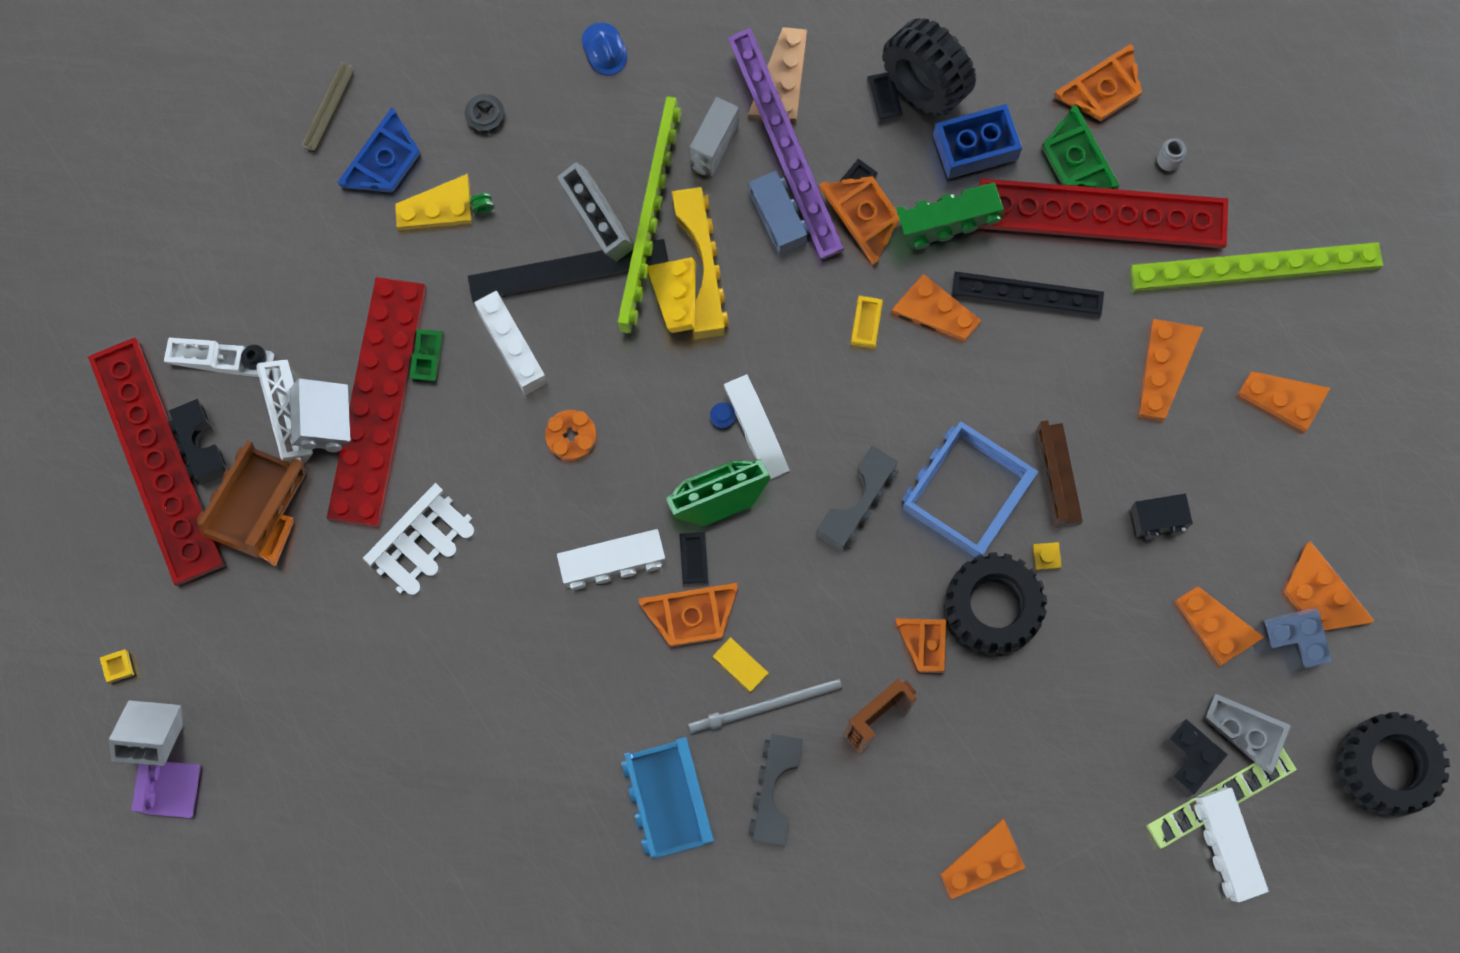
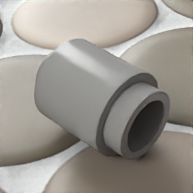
M1169 139L1164 142L1157 156L1158 165L1166 171H1174L1179 168L1186 155L1185 144L1179 139Z

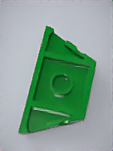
M1077 105L1073 106L1063 121L1056 126L1053 133L1042 144V149L1061 185L1118 189L1120 185Z

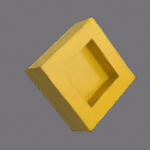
M1059 542L1032 545L1035 571L1060 570L1062 568Z
M124 649L100 657L106 683L110 684L134 676L127 650Z

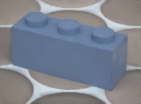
M774 171L750 181L749 193L780 255L806 244L809 229L804 220L800 221L797 215L799 209L793 198L790 199L787 194L788 186L783 177L779 178L777 172Z

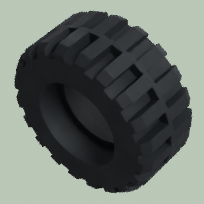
M926 18L912 19L884 45L882 60L885 62L884 68L889 73L888 77L891 82H894L896 89L902 92L906 100L915 104V107L919 110L923 109L927 114L939 116L950 113L975 87L976 70L973 68L972 59L967 55V50L964 46L960 45L959 40L949 33L948 29L940 27L939 23L935 21H929Z
M993 552L985 557L981 554L974 557L972 561L964 563L953 576L944 598V607L946 609L944 616L945 620L949 621V630L952 635L956 634L960 638L958 642L963 646L967 644L971 647V651L977 654L979 651L985 652V656L993 657L995 654L1004 656L1012 651L1016 652L1023 648L1039 631L1047 611L1045 610L1047 595H1043L1042 591L1045 587L1042 580L1038 581L1036 579L1037 572L1033 568L1027 569L1024 566L1026 562L1022 559H1019L1017 562L1012 559V555L1006 553L1003 556H998L997 552ZM986 582H997L1013 591L1019 602V612L1016 619L1010 625L1002 628L990 627L982 623L974 615L971 609V597L978 586Z
M1389 712L1367 719L1347 734L1349 738L1344 740L1340 747L1343 750V754L1338 755V764L1343 765V770L1338 772L1340 779L1345 778L1348 784L1344 786L1347 794L1352 792L1356 796L1353 798V801L1358 806L1364 804L1366 811L1372 814L1380 813L1382 817L1410 815L1430 807L1436 802L1435 798L1441 796L1445 790L1442 784L1448 782L1450 775L1445 772V768L1450 767L1449 758H1444L1443 754L1444 751H1447L1444 743L1439 744L1436 738L1440 735L1436 730L1429 731L1427 729L1428 723L1422 719L1415 721L1414 715L1407 713L1400 715L1399 712ZM1391 740L1397 742L1411 755L1414 763V777L1408 787L1394 790L1383 784L1376 776L1372 765V755L1376 745L1382 741Z

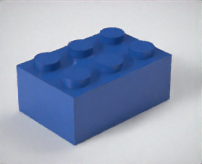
M1007 104L938 122L933 133L948 179L1016 161L1019 159L1022 150Z

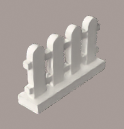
M436 483L363 557V560L370 567L374 564L379 567L376 570L379 575L385 572L399 585L396 590L400 594L403 591L409 595L417 594L420 590V584L415 578L421 572L427 576L435 575L438 571V565L433 559L439 553L445 557H452L456 552V546L452 539L457 534L467 539L474 533V528L469 523L472 518L468 514L463 517L450 505L453 500L449 496L443 499L441 497L443 490ZM428 508H431L433 512L426 518L423 513ZM438 516L452 528L447 536L432 524ZM412 526L415 531L408 537L405 532ZM420 535L435 547L429 555L414 542ZM394 545L397 550L390 556L387 551ZM402 553L417 566L411 573L407 572L396 561Z

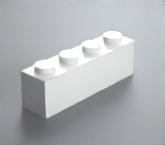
M495 291L474 302L482 321L524 395L546 385L547 381L542 369L498 292Z
M658 529L557 553L565 588H571V590L582 589L586 587V583L596 581V584H603L611 581V577L621 575L622 578L631 577L637 574L636 571L646 569L648 572L661 569V565L666 564Z
M1224 787L1195 797L1197 803L1194 805L1195 812L1199 820H1203L1206 829L1203 831L1207 844L1212 846L1214 851L1213 863L1216 870L1222 874L1224 880L1222 888L1226 897L1230 898L1231 901L1241 902L1269 892L1233 789Z

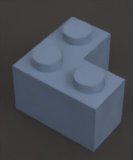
M1316 607L1263 619L1272 648L1297 643L1305 668L1332 662L1319 610Z

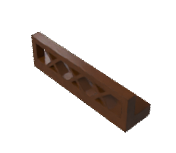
M1048 420L1041 421L1036 431L1056 527L1081 524L1083 519L1063 423L1049 425Z

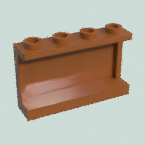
M247 440L244 447L238 449L232 467L227 468L225 471L223 482L219 489L213 491L207 509L202 510L198 517L197 523L201 535L258 558L306 475L304 462L296 458L291 463L285 460L281 461L280 458L255 449L253 442Z
M898 678L849 720L843 735L860 755L869 748L876 735L869 726L893 706L905 717L917 700L914 696L916 694L915 689L908 681L902 682Z

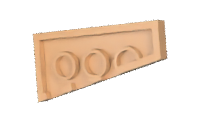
M783 27L767 67L791 123H796L807 30ZM753 100L748 112V118L762 120Z

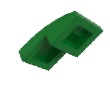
M417 329L415 351L412 353L410 379L436 381L443 340L442 331Z

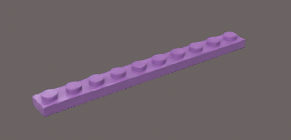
M751 28L728 37L821 260L844 251L843 244Z

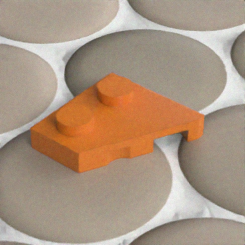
M896 618V624L918 671L924 673H945L947 620Z

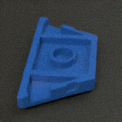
M391 107L337 183L340 187L393 193L421 153L395 109Z

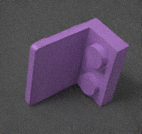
M166 762L165 766L139 764L131 811L139 814L192 818L200 766Z

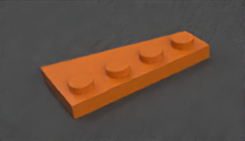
M1158 319L1152 320L1138 417L1160 421L1165 420L1203 327Z

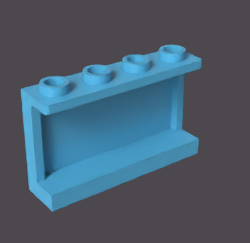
M687 738L676 739V742L632 754L630 752L625 753L626 760L621 761L624 776H630L632 786L628 787L631 803L637 802L639 812L634 813L638 829L644 828L646 838L641 839L645 855L650 854L653 860L714 843Z

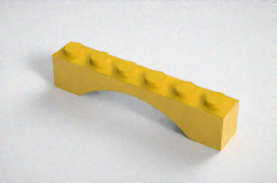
M702 187L672 191L676 224L686 231L693 240L703 264L702 286L695 300L694 338L698 340L725 336L724 327H729L727 312H722L721 303H725L723 288L718 289L717 280L721 279L719 265H714L713 257L717 256L715 241L710 242L709 233H713L712 219H707L705 210H710L708 195L703 196Z

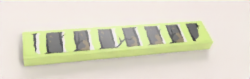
M1282 748L1271 775L1258 764L1253 763L1198 796L1224 787L1232 788L1239 804L1297 769L1284 748ZM1195 797L1146 825L1160 849L1204 824L1203 820H1199L1196 815L1194 805L1197 803Z

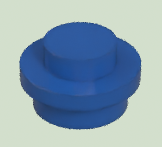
M718 403L711 409L710 418L715 426L727 428L735 421V410L730 404Z

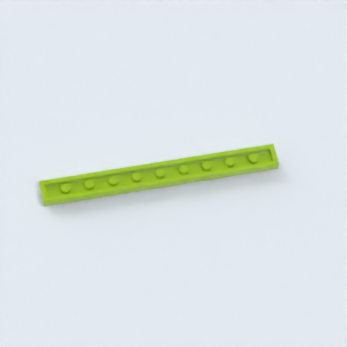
M666 96L622 299L618 325L620 331L624 333H631L632 325L637 324L638 310H636L637 302H641L643 297L641 282L642 279H646L648 273L646 259L647 256H651L653 242L650 240L652 233L657 231L658 219L655 218L656 212L662 208L663 199L660 194L661 189H665L667 184L666 166H670L672 161L670 147L671 144L676 142L677 130L674 129L675 124L680 122L681 108L678 107L675 97Z
M1379 242L1136 264L1132 265L1130 269L1134 292L1375 270L1383 267Z

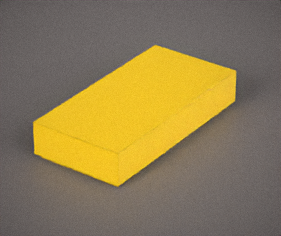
M858 295L850 345L875 349L883 299Z
M731 637L713 655V658L750 693L769 674Z

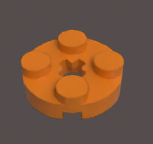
M565 410L549 419L545 430V439L549 450L557 457L565 461H578L585 458L592 450L597 440V434L593 421L585 412ZM568 430L578 433V435L574 436V441L564 438Z

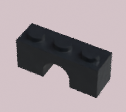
M195 399L169 410L171 419L168 420L173 434H178L180 442L177 443L181 455L187 457L189 464L186 465V469L190 478L196 479L203 485L222 477L228 468L222 451L216 444L206 448L197 447L199 435L212 428L202 403Z

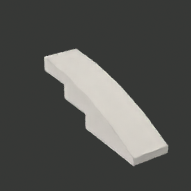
M168 338L164 357L165 363L219 373L259 377L257 369L250 370L241 362V354L245 349L244 346L222 345L216 341ZM265 351L266 362L273 361L274 354L271 351ZM256 353L250 357V360L255 358ZM271 369L265 370L267 378H270Z
M746 374L724 384V389L735 409L736 417L745 433L749 447L755 459L762 460L770 475V480L790 472L748 375Z

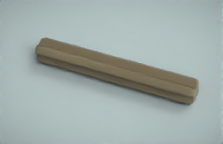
M342 62L339 65L302 141L304 148L311 151L316 149L353 73V68L350 64Z

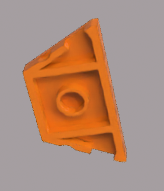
M1129 44L1055 91L1054 97L1072 107L1077 105L1079 111L1099 121H1103L1139 98L1142 94L1141 84L1137 76L1138 68L1134 61V46Z
M873 176L855 180L845 179L838 182L821 183L818 187L871 264L877 263L885 245H887L894 228H896L899 222L896 209Z
M1308 542L1304 546L1300 559L1292 571V576L1283 590L1284 594L1298 611L1316 607L1319 610L1324 632L1371 624L1374 619L1312 542Z
M738 584L718 585L639 598L638 600L639 605L668 645L676 647L723 638Z

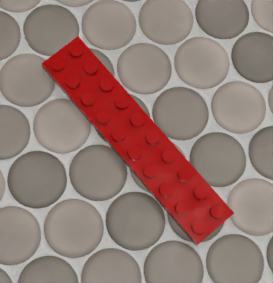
M980 178L979 186L995 182L1006 217L1001 218L1002 220L997 224H984L977 228L1224 249L1227 246L1228 198Z
M375 277L349 405L350 442L340 450L327 513V519L330 521L379 528L412 362V353L414 352L416 332L426 291L425 284Z
M134 337L87 356L173 584L177 587L224 567L225 564L216 541L201 535L197 520L203 507L193 481L187 472L184 458L178 449L176 437L169 426V419L139 341Z

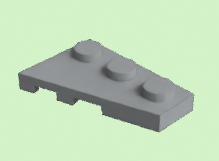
M1218 694L1214 695L1204 719L1269 775L1273 773L1291 725Z

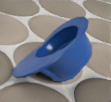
M603 22L594 23L587 27L583 32L582 44L593 69L604 75H613L621 71L626 65L627 51L617 29Z

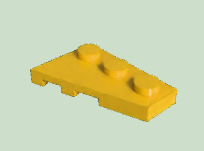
M468 174L396 203V226L398 231L472 224Z
M690 257L648 266V274L668 330L671 333L695 329L696 261Z

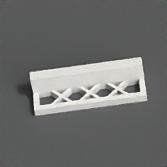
M288 360L258 363L256 367L281 461L296 458L306 463L313 454L312 449L307 450L301 448V446L292 445L290 388L294 382ZM272 369L274 382L267 378L265 370ZM275 390L278 393L281 406L273 401L272 394ZM281 413L284 416L287 429L279 424L278 418ZM287 437L290 438L293 452L286 451L284 442Z

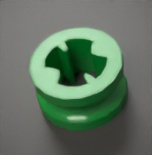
M480 193L471 197L470 204L474 205L472 212L483 214L493 210L494 205L490 202L492 200L491 194Z

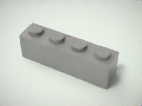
M576 162L557 176L606 255L617 262L634 249V242L588 170Z

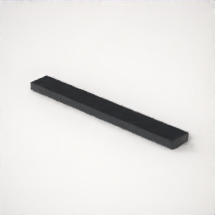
M665 240L652 241V254L647 256L646 264L650 266L669 262ZM601 250L468 275L471 298L474 302L495 291L498 292L499 296H506L628 273L633 250L617 262Z

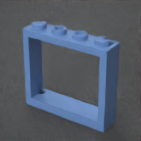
M960 421L956 428L951 426L945 434L944 439L947 441L942 448L937 446L932 453L930 459L933 462L929 468L924 466L916 477V480L919 481L914 489L909 487L902 498L905 501L902 510L976 557L981 554L984 555L1036 477L1038 471ZM960 438L1021 477V480L977 545L915 505Z

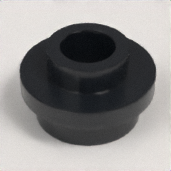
M250 345L243 350L241 362L246 368L256 370L258 363L266 362V352L259 345ZM256 353L255 358L250 360V357Z

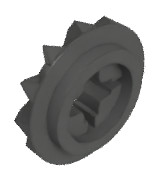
M480 94L473 97L467 103L465 118L470 127L475 128L478 132L481 130L490 132L491 129L498 128L500 122L504 120V108L501 101L495 96ZM479 108L485 112L490 110L489 115L491 119L485 116L480 118Z

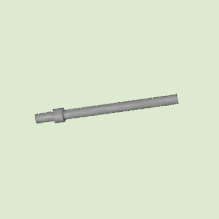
M840 679L723 714L713 713L708 715L706 719L689 723V729L691 734L709 728L712 730L722 728L723 724L840 690L842 685Z

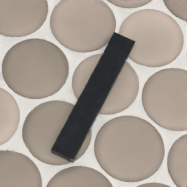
M955 271L951 296L957 299L1101 318L1104 292Z

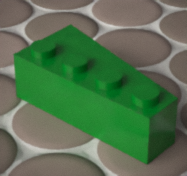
M995 182L963 190L961 196L958 197L955 194L943 195L935 203H927L926 200L916 202V207L906 210L905 206L896 207L905 238L911 250L914 248L916 250L924 249L930 245L929 243L938 240L940 242L950 240L954 237L953 235L961 232L971 233L977 230L978 226L984 224H997L1002 220L1001 218L1006 217Z

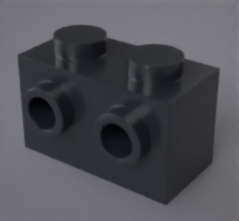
M1186 493L1136 501L1131 506L1137 537L1145 536V539H1155L1160 537L1161 533L1170 532L1171 535H1179L1185 533L1186 529L1193 524Z

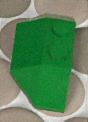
M761 459L754 461H729L684 480L673 491L672 495L666 498V501L674 518L706 526L752 507L771 478Z

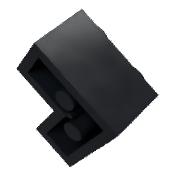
M1187 719L1179 723L1163 742L1183 759V762L1167 780L1187 798L1194 795L1228 755Z

